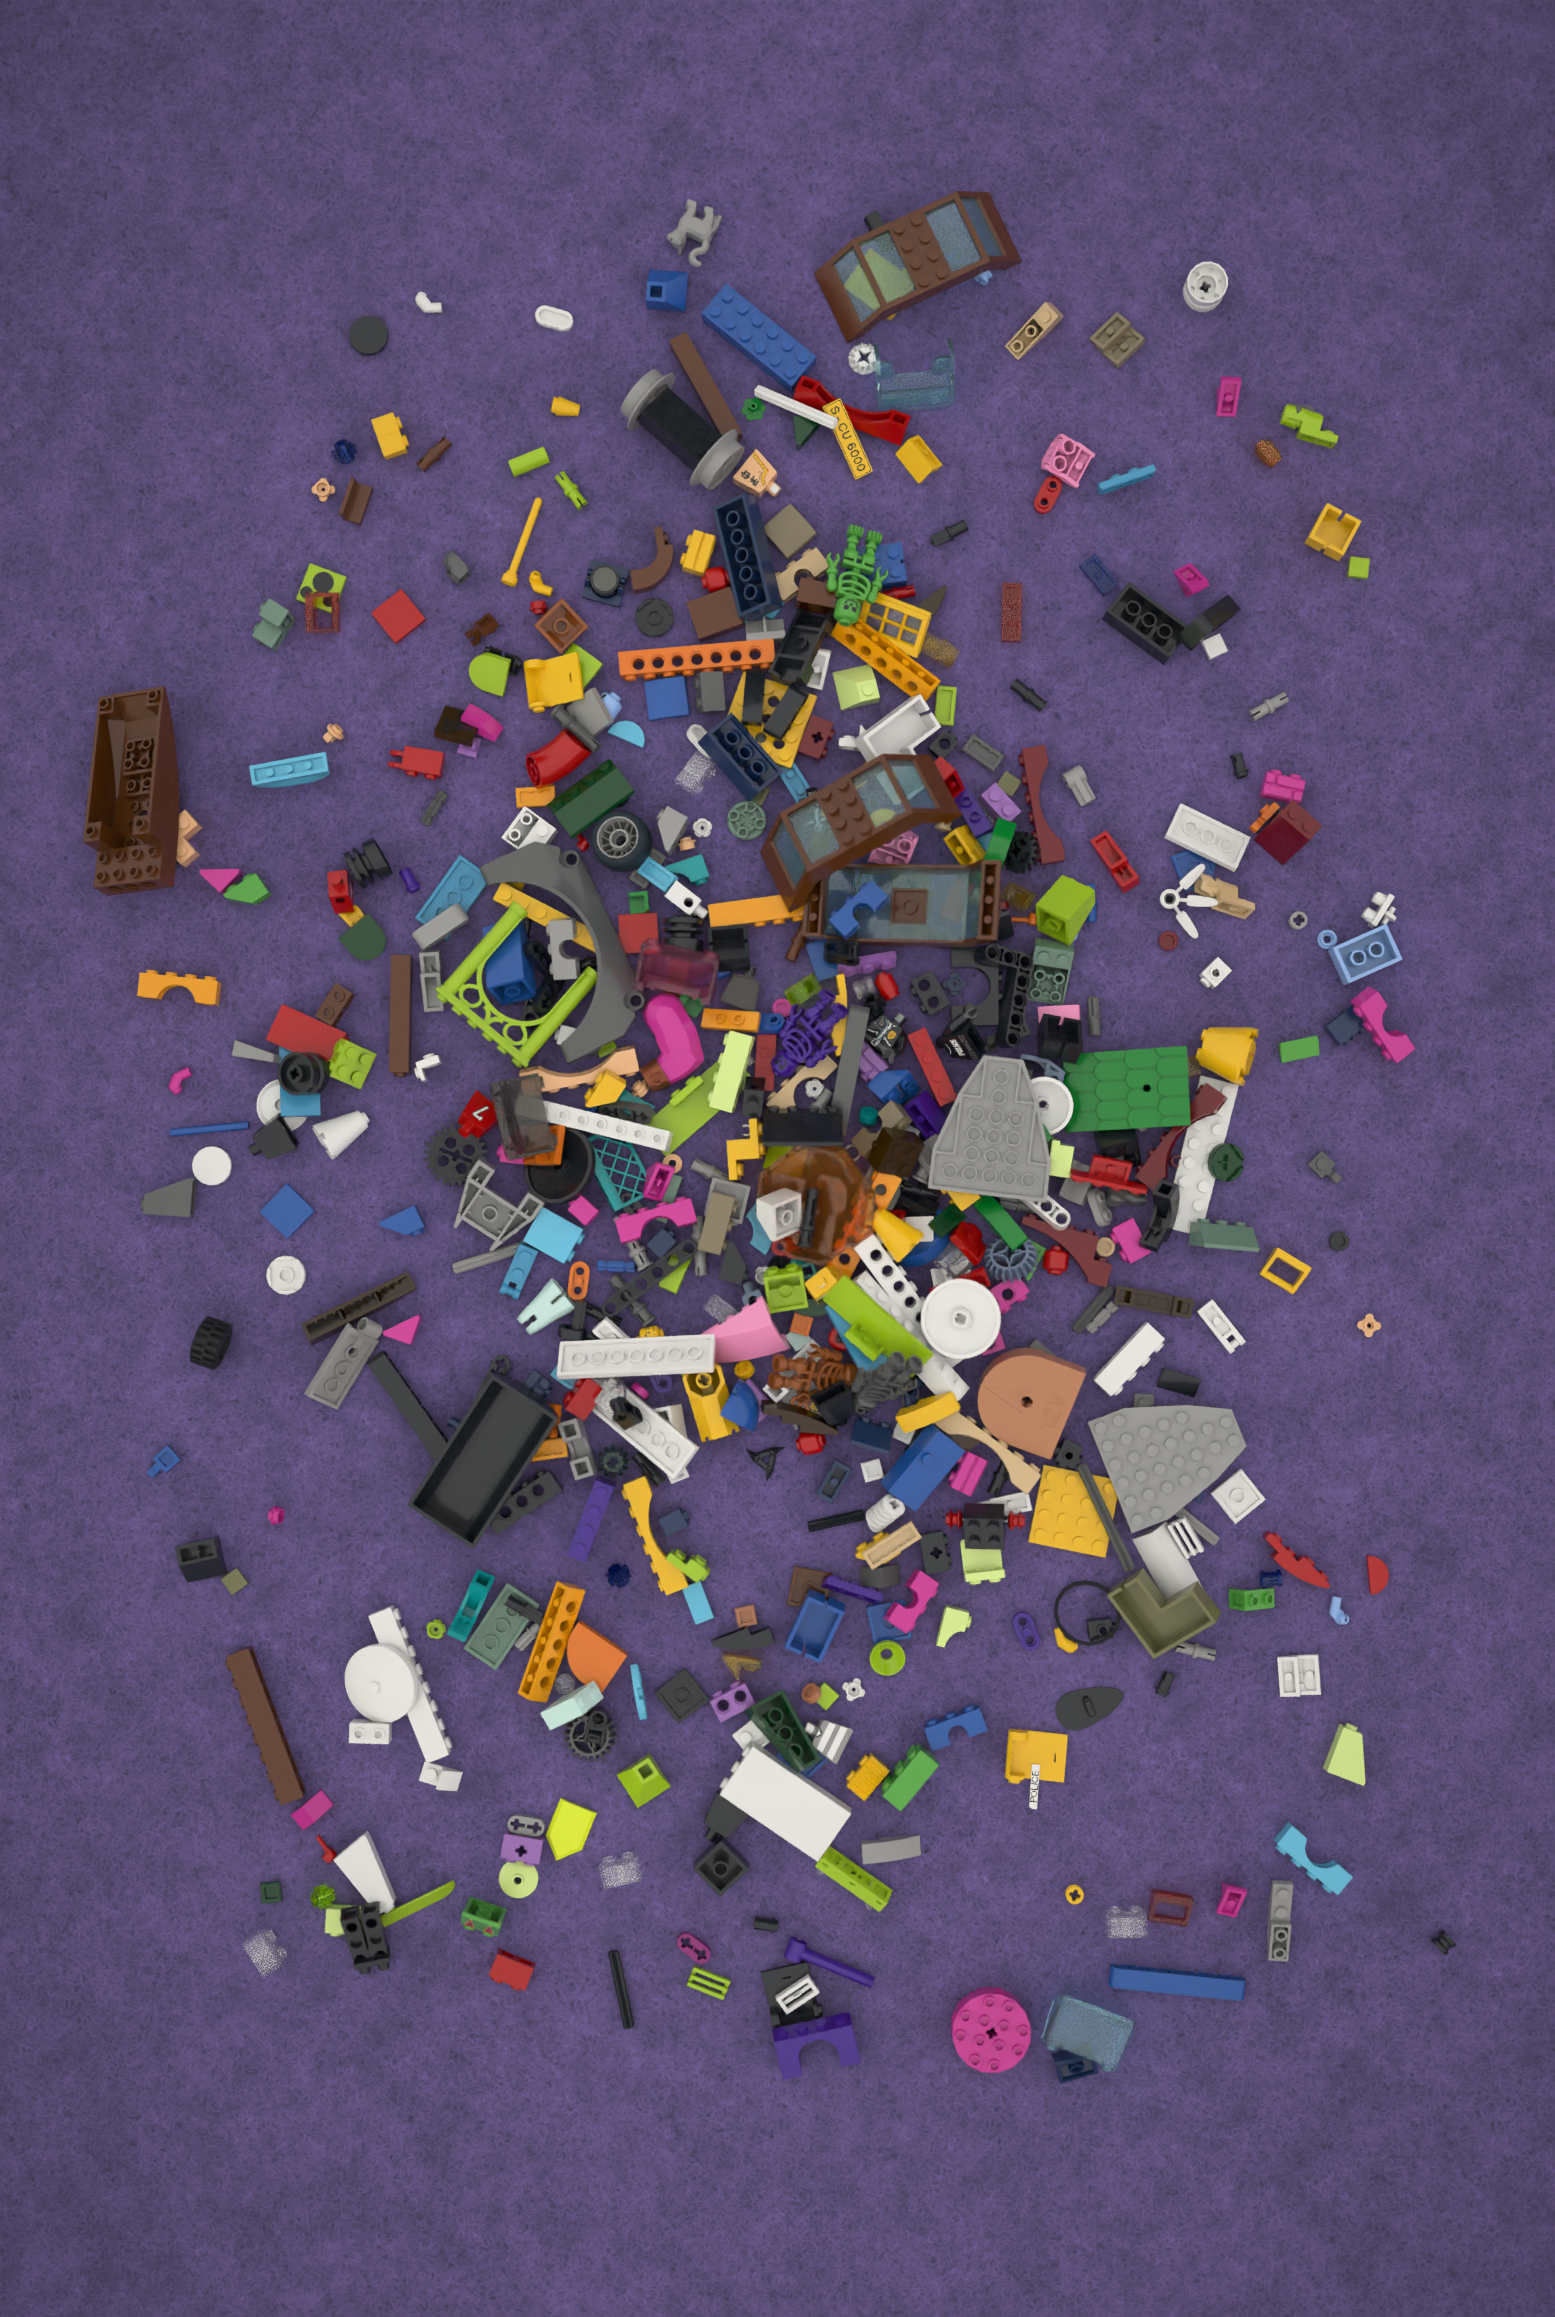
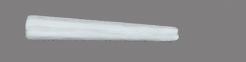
M758 385L754 390L756 397L830 429H835L838 425L836 417L766 387Z

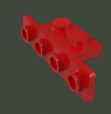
M1093 1154L1088 1172L1071 1169L1069 1174L1070 1178L1077 1183L1090 1182L1097 1187L1109 1186L1113 1190H1128L1135 1195L1147 1194L1148 1191L1145 1184L1128 1180L1132 1163L1120 1159Z

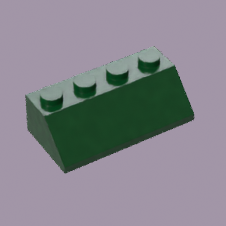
M608 759L591 773L585 775L576 784L570 786L561 795L555 797L547 806L573 839L633 795L635 791L616 765Z

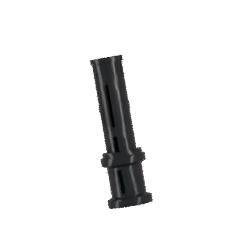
M807 1188L803 1224L799 1226L800 1237L796 1246L814 1248L812 1243L814 1232L817 1230L814 1223L820 1190Z

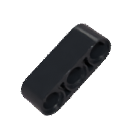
M791 684L766 722L763 732L781 741L807 701L809 693Z

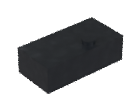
M1128 582L1102 618L1103 621L1163 665L1166 664L1181 644L1177 636L1188 626L1130 582Z

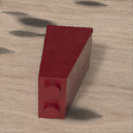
M1291 800L1277 812L1254 838V841L1283 866L1311 840L1323 825L1294 800Z

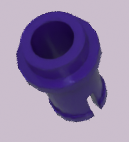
M409 867L399 872L406 885V891L412 894L420 889V882L416 881Z

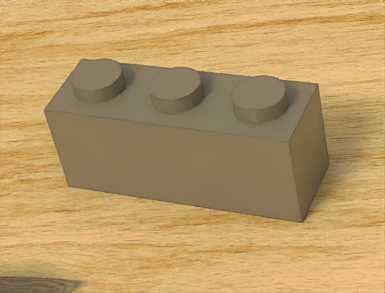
M712 1191L698 1250L721 1255L722 1250L726 1251L728 1239H725V1236L732 1229L733 1221L730 1220L731 1213H736L738 1202L735 1201L736 1196Z

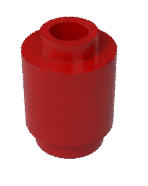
M884 971L875 976L877 980L874 981V984L882 998L889 1001L900 995L899 987L891 973L887 974Z

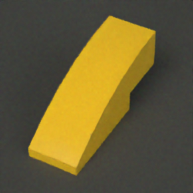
M950 1391L920 1399L917 1404L910 1407L900 1408L895 1418L903 1432L906 1433L939 1421L958 1411L961 1406L953 1392Z

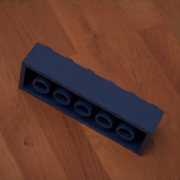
M742 493L713 507L738 617L753 621L783 608L757 497Z

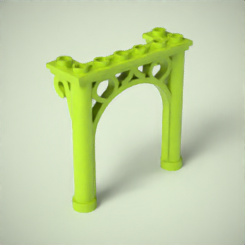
M513 901L508 906L509 909L446 982L440 988H436L435 992L438 993L436 997L442 1003L448 1002L453 1005L451 1009L456 1014L466 1016L468 1018L466 1022L474 1029L480 1028L483 1031L481 1035L489 1042L494 1040L498 1044L496 1048L504 1055L509 1053L513 1058L511 1062L520 1069L522 1066L526 1068L529 1065L530 1059L597 983V972L590 966H587L581 976L556 1005L540 1019L518 1021L497 1011L484 993L482 970L488 958L521 920L528 915L519 904ZM477 970V976H476L477 985H475V984H466V985H465V983L468 981V979H469V978L475 973V971ZM472 988L478 990L479 1001L475 1004H470L463 997L465 989ZM458 991L460 1000L455 996ZM482 1001L485 1004L483 1009L486 1013L484 1020L470 1009L479 1007ZM491 1012L497 1017L490 1018ZM503 1021L508 1023L503 1028V1037L489 1026L491 1023L499 1022L503 1024ZM540 1024L527 1039L525 1026ZM510 1026H520L523 1032L522 1040L518 1042L513 1041L508 1037L507 1029ZM513 1045H515V1046L522 1045V1046L517 1050Z

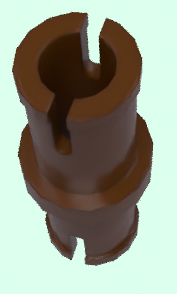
M443 436L432 448L429 447L427 449L428 452L416 464L426 472L436 460L439 461L441 459L440 456L452 444Z
M800 923L795 937L791 938V945L784 957L792 963H796L801 949L806 945V937L802 936L803 923Z

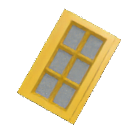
M880 592L877 593L878 596L874 603L869 604L865 600L859 618L904 653L918 658L932 612Z

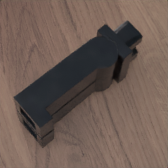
M380 1902L362 1904L361 1911L359 1905L341 1909L340 1922L354 1961V1969H359L361 1975L369 1974L371 1966L378 1965L381 1971L388 1970L391 1950L385 1935Z

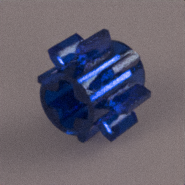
M346 439L336 442L334 444L335 450L331 451L334 459L338 463L341 462V464L353 462L355 460L354 454L358 453L355 445Z
M618 1563L610 1566L606 1577L611 1587L616 1585L618 1588H621L629 1583V1578L632 1576L627 1565L621 1566Z

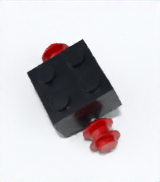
M965 1503L964 1515L960 1509L957 1513H953L951 1509L950 1513H946V1525H949L950 1529L953 1525H957L958 1529H961L964 1524L965 1549L1005 1550L1007 1522L1010 1530L1018 1527L1021 1531V1527H1025V1515H1022L1021 1511L1018 1515H1014L1013 1511H1010L1007 1518L1005 1516V1504Z

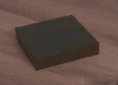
M445 705L434 731V737L472 747L478 733V728L461 721L465 710Z

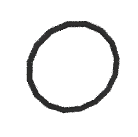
M1091 1581L1073 1582L1062 1589L1056 1598L1054 1607L1056 1624L1064 1636L1077 1644L1086 1646L1103 1644L1112 1638L1119 1628L1121 1614L1117 1609L1115 1627L1108 1636L1099 1641L1086 1642L1077 1640L1068 1634L1060 1623L1058 1616L1059 1601L1066 1591L1074 1586L1091 1585L1100 1588L1107 1594L1109 1592L1107 1588L1099 1583Z

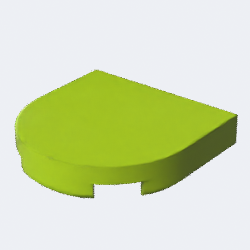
M492 653L478 655L470 663L469 676L479 689L503 697L511 659Z

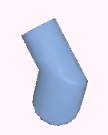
M1332 1596L1329 1614L1336 1623L1346 1625L1349 1622V1616L1340 1609L1342 1598Z

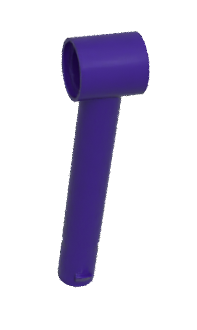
M794 1936L790 1938L783 1955L789 1961L800 1963L802 1959L868 1988L872 1987L875 1979L874 1976L806 1948L807 1943L804 1940H796L797 1937Z

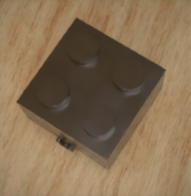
M882 1127L877 1140L872 1142L873 1148L867 1161L878 1173L909 1178L925 1144L915 1132Z

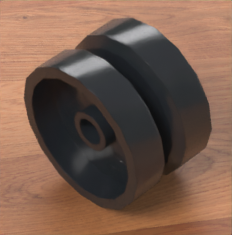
M292 1052L281 1060L278 1067V1079L285 1092L291 1095H316L327 1087L330 1070L326 1060L318 1053Z

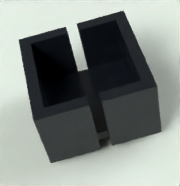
M747 924L708 927L711 973L751 970Z
M1044 1013L1037 1028L1038 1057L1051 1060L1059 1058V1061L1076 1064L1083 1049L1081 1020L1064 1017L1058 1033H1055L1061 1016Z

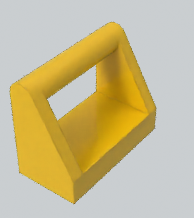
M1274 1247L1259 1275L1289 1293L1294 1294L1310 1272L1311 1267L1280 1248ZM1276 1258L1301 1272L1293 1285L1268 1271Z

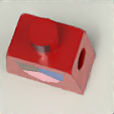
M347 870L328 872V893L335 914L355 912L353 881Z

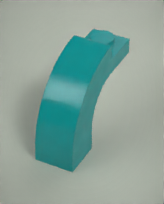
M477 1569L447 1635L465 1643L490 1592L495 1576Z

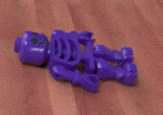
M821 989L817 994L821 999H818L816 1005L806 1011V1016H803L805 1009H799L797 1013L799 1004H794L791 1007L790 1017L786 1018V1024L779 1032V1037L784 1039L782 1045L785 1049L779 1050L771 1060L772 1071L776 1076L780 1078L782 1076L786 1078L791 1077L800 1066V1063H805L807 1068H813L818 1064L819 1060H824L827 1054L837 1050L838 1046H832L831 1049H828L829 1044L834 1040H827L826 1036L833 1032L835 1023H838L840 1019H844L849 1011L841 1003L833 1004L836 997L829 990ZM827 1005H832L830 1009L834 1013L831 1012L828 1019L821 1020L822 1011L827 1008ZM798 1019L807 1027V1031L793 1028L796 1026ZM813 1035L818 1039L819 1042H824L821 1049H818L817 1043L813 1038Z

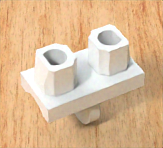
M1380 892L1374 894L1371 902L1379 906L1377 911L1375 912L1367 907L1361 915L1368 922L1367 926L1370 928L1376 927L1382 917H1384L1381 921L1383 925L1387 924L1388 921L1395 922L1397 918L1393 913L1396 908L1391 906L1386 911L1395 896L1391 894L1386 896Z

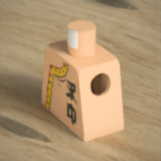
M755 449L733 477L735 485L759 498L766 491L773 497H776L781 490V487L774 482L777 478V471L757 449Z

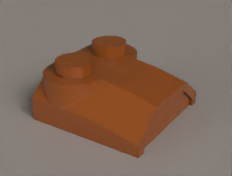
M562 598L550 607L533 625L560 654L581 633L589 628Z

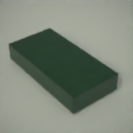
M952 1203L931 1220L928 1226L942 1239L967 1216Z

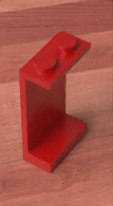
M283 1004L266 1040L292 1052L318 1053L323 1056L326 1062L332 1058L334 1046L340 1038L350 1041L348 1038L349 1034Z

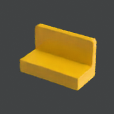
M919 435L908 439L896 452V456L918 483L923 482L930 473L937 471L942 466V463Z

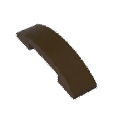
M1117 1285L1113 1304L1191 1319L1195 1299Z

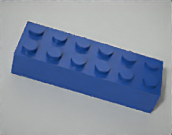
M728 284L722 287L701 313L702 321L791 394L796 389L801 376H807L816 365V356Z

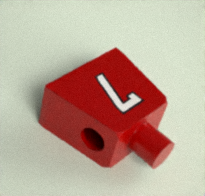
M476 1091L458 1119V1123L462 1125L458 1131L465 1138L471 1133L476 1138H481L499 1125L506 1113L479 1091Z

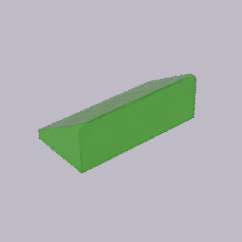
M1318 1035L1277 1044L1281 1063L1320 1055Z

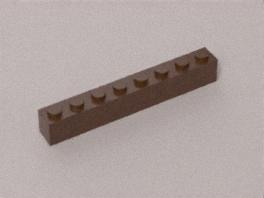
M252 1645L230 1653L226 1656L225 1664L228 1671L232 1672L234 1688L239 1691L240 1705L246 1710L247 1724L249 1727L252 1726L254 1732L253 1740L256 1745H259L261 1750L260 1759L263 1764H266L268 1769L267 1778L274 1785L273 1793L275 1799L281 1805L304 1797L307 1792Z

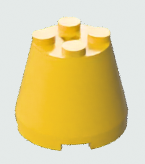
M1209 1027L1208 1030L1203 1029L1201 1040L1203 1041L1202 1048H1198L1196 1053L1199 1065L1236 1085L1244 1086L1246 1081L1244 1080V1075H1249L1256 1050L1254 1037H1258L1259 1030L1252 1027Z

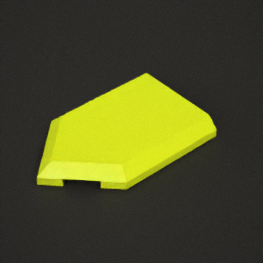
M560 1798L546 1833L556 1861L583 1849L597 1812Z

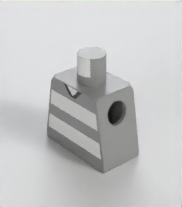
M822 1719L819 1720L817 1726L809 1721L804 1725L807 1735L811 1736L810 1740L815 1750L830 1762L837 1764L853 1729Z

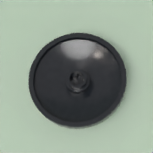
M565 1127L561 1165H525V1179L532 1194L539 1200L553 1205L566 1204L578 1198L589 1186L595 1172L596 1156L592 1143L580 1131Z

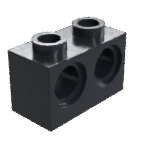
M932 970L910 982L909 990L914 998L916 996L919 998L921 1003L918 1005L923 1014L927 1013L928 1016H931L950 1005ZM926 981L929 984V989L926 991L920 990L918 983ZM928 999H937L938 1007L931 1008L928 1005Z

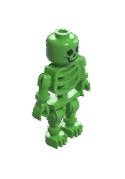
M852 524L847 529L848 545L843 552L842 558L844 559L840 563L841 567L850 569L852 572H843L836 580V575H838L836 567L840 559L839 553L836 554L834 562L830 558L831 552L826 557L829 567L826 572L828 575L827 589L830 592L835 591V596L839 597L835 606L834 618L839 621L841 626L845 627L858 622L861 604L865 600L869 604L875 602L878 596L877 593L882 588L881 583L888 575V570H886L884 576L880 577V566L875 571L874 581L870 584V581L860 574L863 573L870 576L873 573L874 553L877 550V546L881 543L883 534L869 530L865 537V543H867L865 546L866 552L859 556L856 546H858V540L863 536L864 528L857 525L853 526Z

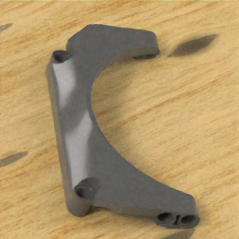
M535 841L481 866L479 869L487 887L503 883H524L544 888L561 897L578 913L591 935L597 957L596 989L584 1019L577 1029L559 1045L567 1064L600 1050V1047L625 1036L637 1017L635 1011L643 1010L648 1000L582 855L573 850L562 853L560 847ZM576 855L577 862L574 865H570V857ZM640 996L641 1004L636 1007L633 1004V1000L635 997Z

